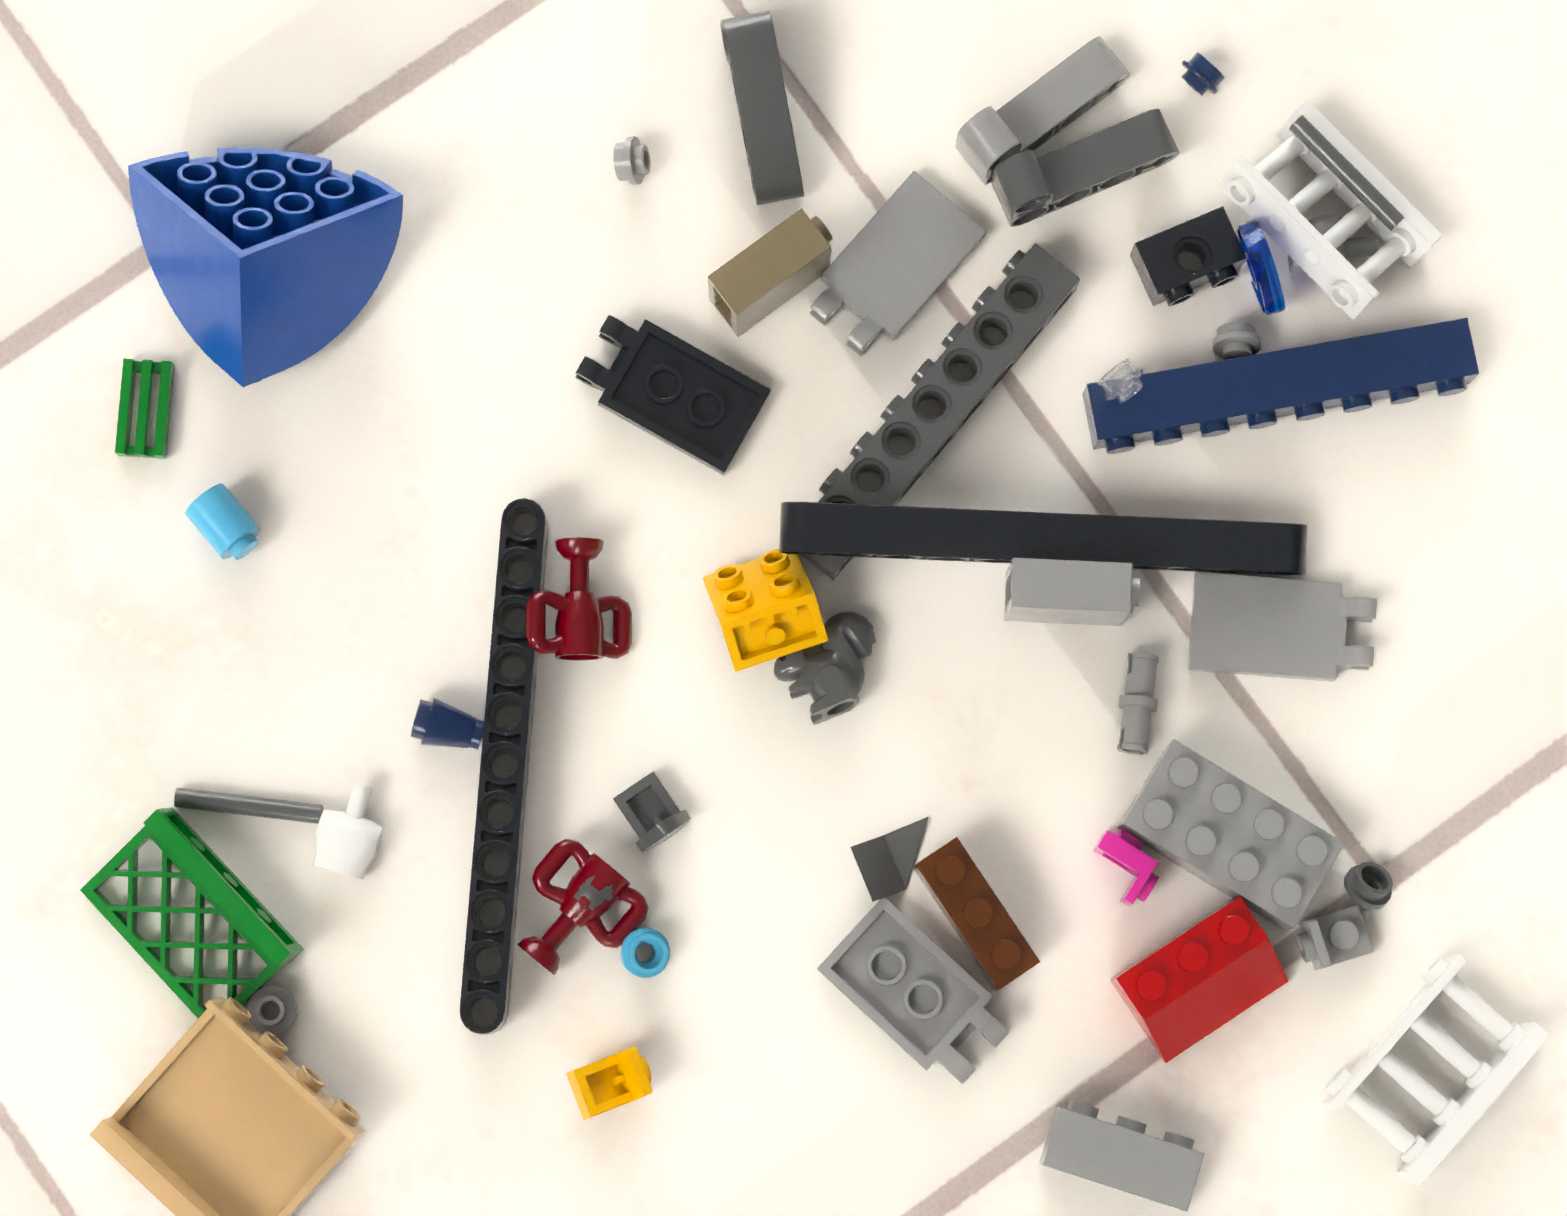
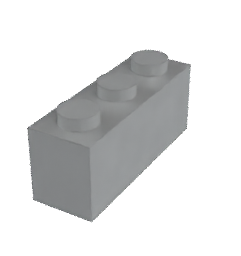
M1072 1100L1068 1109L1056 1106L1039 1164L1188 1212L1205 1154L1192 1150L1195 1140L1168 1131L1165 1132L1164 1139L1161 1140L1144 1134L1147 1124L1122 1116H1118L1116 1125L1097 1119L1099 1109Z

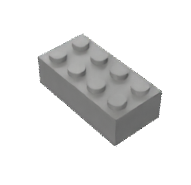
M1175 739L1165 747L1117 827L1133 835L1143 842L1144 845L1232 899L1240 896L1250 910L1285 931L1296 927L1345 845L1341 840Z

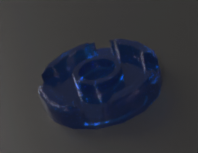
M1256 219L1247 221L1245 224L1239 225L1237 234L1247 257L1245 262H1247L1253 280L1251 285L1263 313L1267 315L1285 311L1284 296L1267 240Z

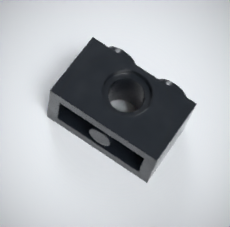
M1223 206L1136 242L1130 253V257L1152 305L1155 306L1166 301L1169 307L1190 299L1195 295L1193 289L1210 283L1212 288H1217L1235 280L1239 276L1237 271L1241 269L1247 258ZM1182 252L1196 254L1201 260L1202 267L1196 270L1184 268L1178 260V254Z

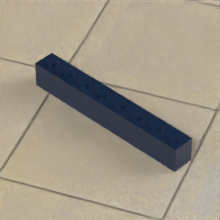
M1468 318L1089 383L1086 385L1082 395L1093 450L1106 448L1107 454H1117L1133 450L1135 448L1134 442L1153 439L1155 446H1162L1183 440L1182 434L1201 431L1202 437H1214L1230 432L1229 426L1248 423L1249 429H1260L1277 424V417L1294 414L1297 421L1311 420L1324 416V409L1342 406L1345 413L1368 409L1372 407V401L1390 398L1391 404L1415 401L1420 398V392L1437 390L1438 396L1454 395L1466 391V384H1469L1479 375Z

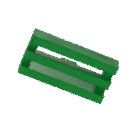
M123 358L115 453L118 456L166 459L174 364L172 361H162L160 363L153 362V360L134 361V359ZM137 372L141 373L136 437L135 446H129ZM153 374H161L154 447H146Z

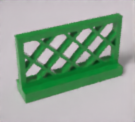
M173 807L156 809L143 822L145 826L80 891L197 1018L207 1009L203 1004V984H227V999L231 997L244 1006L257 990L261 989L282 967L291 963L304 949ZM150 838L162 850V871H138V850ZM128 860V870H118ZM172 862L181 872L172 871ZM111 876L128 877L127 905H112L98 889ZM138 877H162L161 906L137 905ZM171 878H188L195 886V907L171 906ZM205 898L213 907H205ZM118 911H127V920ZM137 912H161L160 941L144 940L137 932ZM171 913H195L194 942L170 941ZM204 914H221L229 923L228 943L204 942ZM238 934L247 943H238ZM151 947H160V956ZM170 948H194V977L177 976L170 968ZM204 949H228V978L203 977ZM238 950H254L268 966L255 978H237ZM185 983H193V992ZM237 985H247L237 995Z

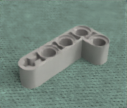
M1101 36L1096 37L997 111L992 106H989L975 114L958 131L955 148L981 181L987 185L991 183L993 170L1000 162L1024 151L1031 150L1034 152L1115 91L1126 81L1130 72Z

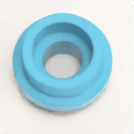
M636 929L622 943L621 960L624 967L635 976L641 978L656 976L668 964L670 958L669 943L660 932L654 929ZM648 943L652 950L651 956L645 961H640L637 958V949L640 945Z

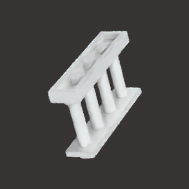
M1306 100L1292 113L1278 131L1277 135L1284 143L1255 167L1241 155L1218 184L1228 194L1229 198L1239 205L1330 296L1332 302L1337 307L1343 309L1354 320L1379 294L1370 284L1399 257L1410 268L1413 267L1443 235ZM1303 115L1405 217L1392 231L1289 130L1290 126L1300 116ZM1299 156L1318 176L1288 201L1269 180L1295 157ZM1332 189L1352 210L1322 235L1303 214ZM1366 223L1386 244L1356 270L1337 248Z
M1460 954L1449 956L1446 960L1439 956L1425 970L1421 979L1426 984L1350 1071L1343 1067L1332 1077L1324 1088L1329 1095L1321 1103L1329 1111H1338L1345 1102L1402 1152L1400 1158L1405 1162L1398 1168L1397 1172L1410 1184L1422 1186L1551 1036L1537 1022H1525L1521 1027L1517 1023L1509 1024L1455 976L1456 973L1467 962ZM1441 991L1445 992L1498 1039L1496 1045L1501 1050L1489 1064L1485 1060L1479 1063L1423 1013ZM1409 1028L1415 1031L1466 1077L1464 1083L1469 1087L1457 1101L1452 1097L1448 1100L1391 1050ZM1377 1065L1434 1114L1432 1120L1436 1123V1126L1425 1138L1420 1135L1414 1137L1359 1088V1085Z

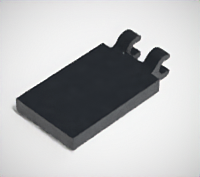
M608 315L599 331V337L621 348L610 369L585 356L575 372L577 374L575 378L590 387L603 391L598 401V405L724 476L768 398L771 389L646 319L639 331L619 319Z

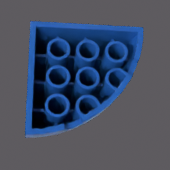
M217 148L216 157L189 159L188 152L185 151L150 158L128 165L130 194L137 227L148 261L164 296L194 342L215 364L242 387L257 383L262 379L301 363L336 338L356 318L377 289L391 261L399 237L403 212V195L388 184L360 170H356L352 175L332 169V161L325 158L276 149Z

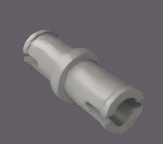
M1133 652L1132 654L1128 653L1127 658L1128 668L1125 695L1119 696L1118 707L1123 709L1117 750L1128 754L1144 755L1148 754L1149 751L1148 741L1151 714L1157 711L1158 700L1153 698L1159 657L1148 653Z

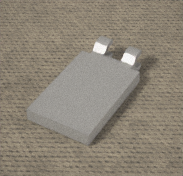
M913 171L823 272L821 281L829 288L821 293L810 306L812 309L810 315L825 326L844 304L863 320L848 335V342L846 343L848 347L861 357L882 332L894 341L986 236L987 230L916 171Z
M1195 572L1188 670L1330 682L1336 680L1337 668L1369 670V667H1373L1374 647L1361 645L1346 646L1347 620L1372 622V619L1376 618L1377 599L1368 597L1341 598L1342 583Z
M882 898L817 968L827 980L926 1071L937 1060L961 1084L976 1070L956 1050L976 1029L996 1048L1009 1034V1030L985 1009V1006L993 999V996L886 898Z

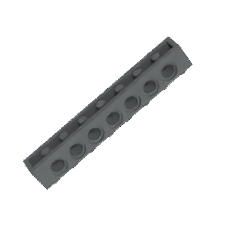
M1036 243L1026 254L1018 250L1002 270V273L1007 277L996 290L988 286L975 301L972 309L977 313L969 323L964 326L958 322L944 338L941 345L946 350L934 363L928 358L916 371L911 379L916 384L905 399L897 395L885 408L880 417L886 422L874 436L867 431L857 441L850 451L854 460L844 472L836 468L826 478L819 488V491L824 495L818 503L897 506L1074 294L1080 278ZM1019 290L1026 291L1033 297L1035 304L1029 309L1016 308L1011 303L1009 295ZM988 326L996 327L1003 333L1005 340L996 346L987 345L980 339L979 331ZM958 362L966 363L973 369L975 376L968 382H958L949 375L948 368ZM925 399H935L942 404L944 413L936 419H928L920 414L917 405ZM895 435H904L912 441L914 449L907 455L898 456L888 449L887 441ZM872 471L882 478L883 486L876 492L867 493L857 486L856 478L863 472ZM803 555L833 581L853 558Z

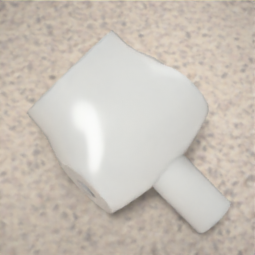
M354 784L346 812L323 811L315 835L313 866L363 879L367 867L374 860L383 833L382 826L365 818L373 789Z

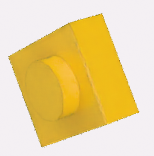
M635 1046L566 1073L583 1120L653 1093L650 1084L652 1080L650 1067L647 1061L639 1055Z

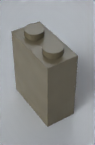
M801 208L707 276L709 300L737 337L821 277L823 272L830 266L832 250L829 242L833 240L832 235L817 216L810 219Z

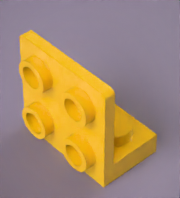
M779 549L764 553L760 558L739 565L722 566L714 573L703 577L735 672L828 641L815 592L797 554L780 553Z

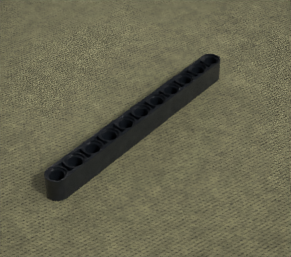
M527 498L516 499L509 503L504 509L501 518L460 998L461 1021L471 1032L482 1035L493 1034L499 1031L505 1025L509 1014L538 652L530 648L526 638V628L521 631H510L505 628L504 620L506 615L513 609L521 608L526 610L529 597L540 590H544L549 532L548 521L541 506L534 500ZM523 513H530L538 518L536 529L527 535L517 534L512 528L516 517ZM524 560L534 565L533 575L528 581L516 583L509 579V569L514 563ZM517 656L526 661L525 672L520 678L508 680L501 676L500 668L505 659ZM513 704L520 707L522 718L517 726L511 729H504L497 725L496 716L503 706ZM502 753L514 754L518 760L517 770L507 778L496 777L492 771L494 759ZM497 802H509L514 810L511 822L504 827L492 826L488 820L489 809ZM495 850L505 851L510 860L508 870L501 876H489L484 869L486 856ZM498 899L505 906V917L496 926H486L480 919V909L486 901ZM493 948L500 954L502 963L497 973L485 977L476 968V958L484 949ZM490 998L497 1007V1016L493 1023L482 1027L474 1022L471 1010L479 999Z
M782 502L779 552L797 555L1009 564L1013 558L1132 563V569L1305 575L1307 525L864 504Z

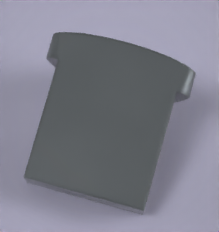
M654 771L613 798L639 837L636 844L642 852L668 840L691 819L686 810H679Z

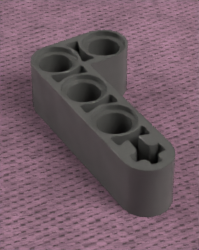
M770 11L720 20L722 39L727 62L730 65L756 204L758 206L804 197L800 166Z
M1153 109L1037 158L1031 150L1015 154L1000 162L994 168L991 184L1010 226L1015 227L1156 169L1176 158L1180 152L1160 109Z

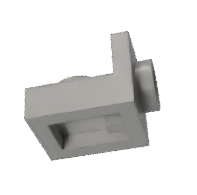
M1359 905L1299 923L1302 933L1296 935L1297 944L1305 963L1312 961L1314 970L1323 969L1374 952Z

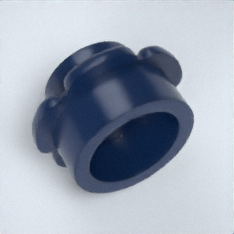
M1197 52L1189 62L1182 61V65L1187 71L1181 78L1198 94L1203 96L1207 90L1213 94L1218 92L1216 87L1225 77L1206 58Z

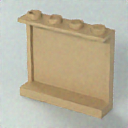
M222 996L210 999L204 1005L207 1008L206 1011L111 1117L103 1119L89 1135L175 1216H291L366 1132L358 1123L361 1116L346 1101L338 1099L335 1102L321 1089L325 1085L323 1080L312 1069L305 1065H301L298 1068L285 1056L288 1049L280 1039L268 1031H265L263 1034L259 1032L249 1022L252 1016L242 1004L231 997L227 1000Z

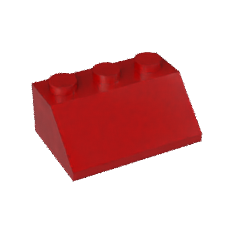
M1240 896L1231 899L1110 979L1165 1063L1289 982L1269 938Z

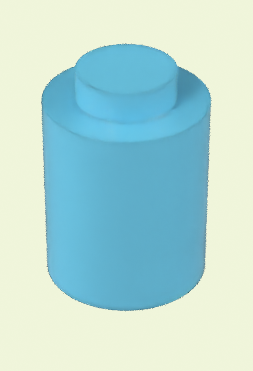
M222 483L202 493L189 505L185 512V515L222 559L233 556L236 560H239L248 555L259 543L255 537L260 532V527Z

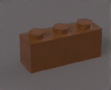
M958 837L915 864L913 869L995 991L1000 990L1040 963V960Z

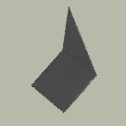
M928 817L883 836L850 847L873 902L906 890Z

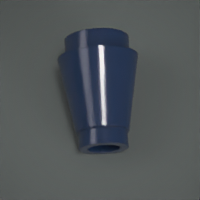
M433 698L432 702L420 699L410 737L420 739L421 745L470 747L478 750L483 736L484 721L436 698Z

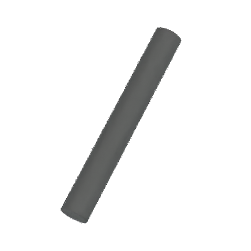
M1303 115L1290 126L1289 130L1390 231L1405 218Z
M177 788L174 796V807L315 824L319 823L324 811V806L321 804Z

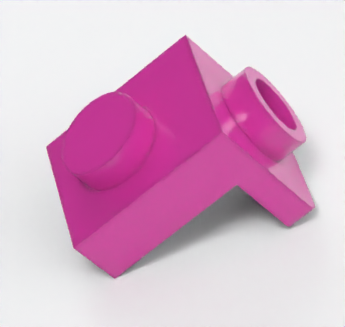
M1118 829L1116 834L1107 830L1102 834L1093 851L1134 876L1120 902L1127 906L1132 905L1136 898L1144 902L1159 879L1157 875L1152 873L1158 861L1140 851L1144 843L1133 835L1121 829Z

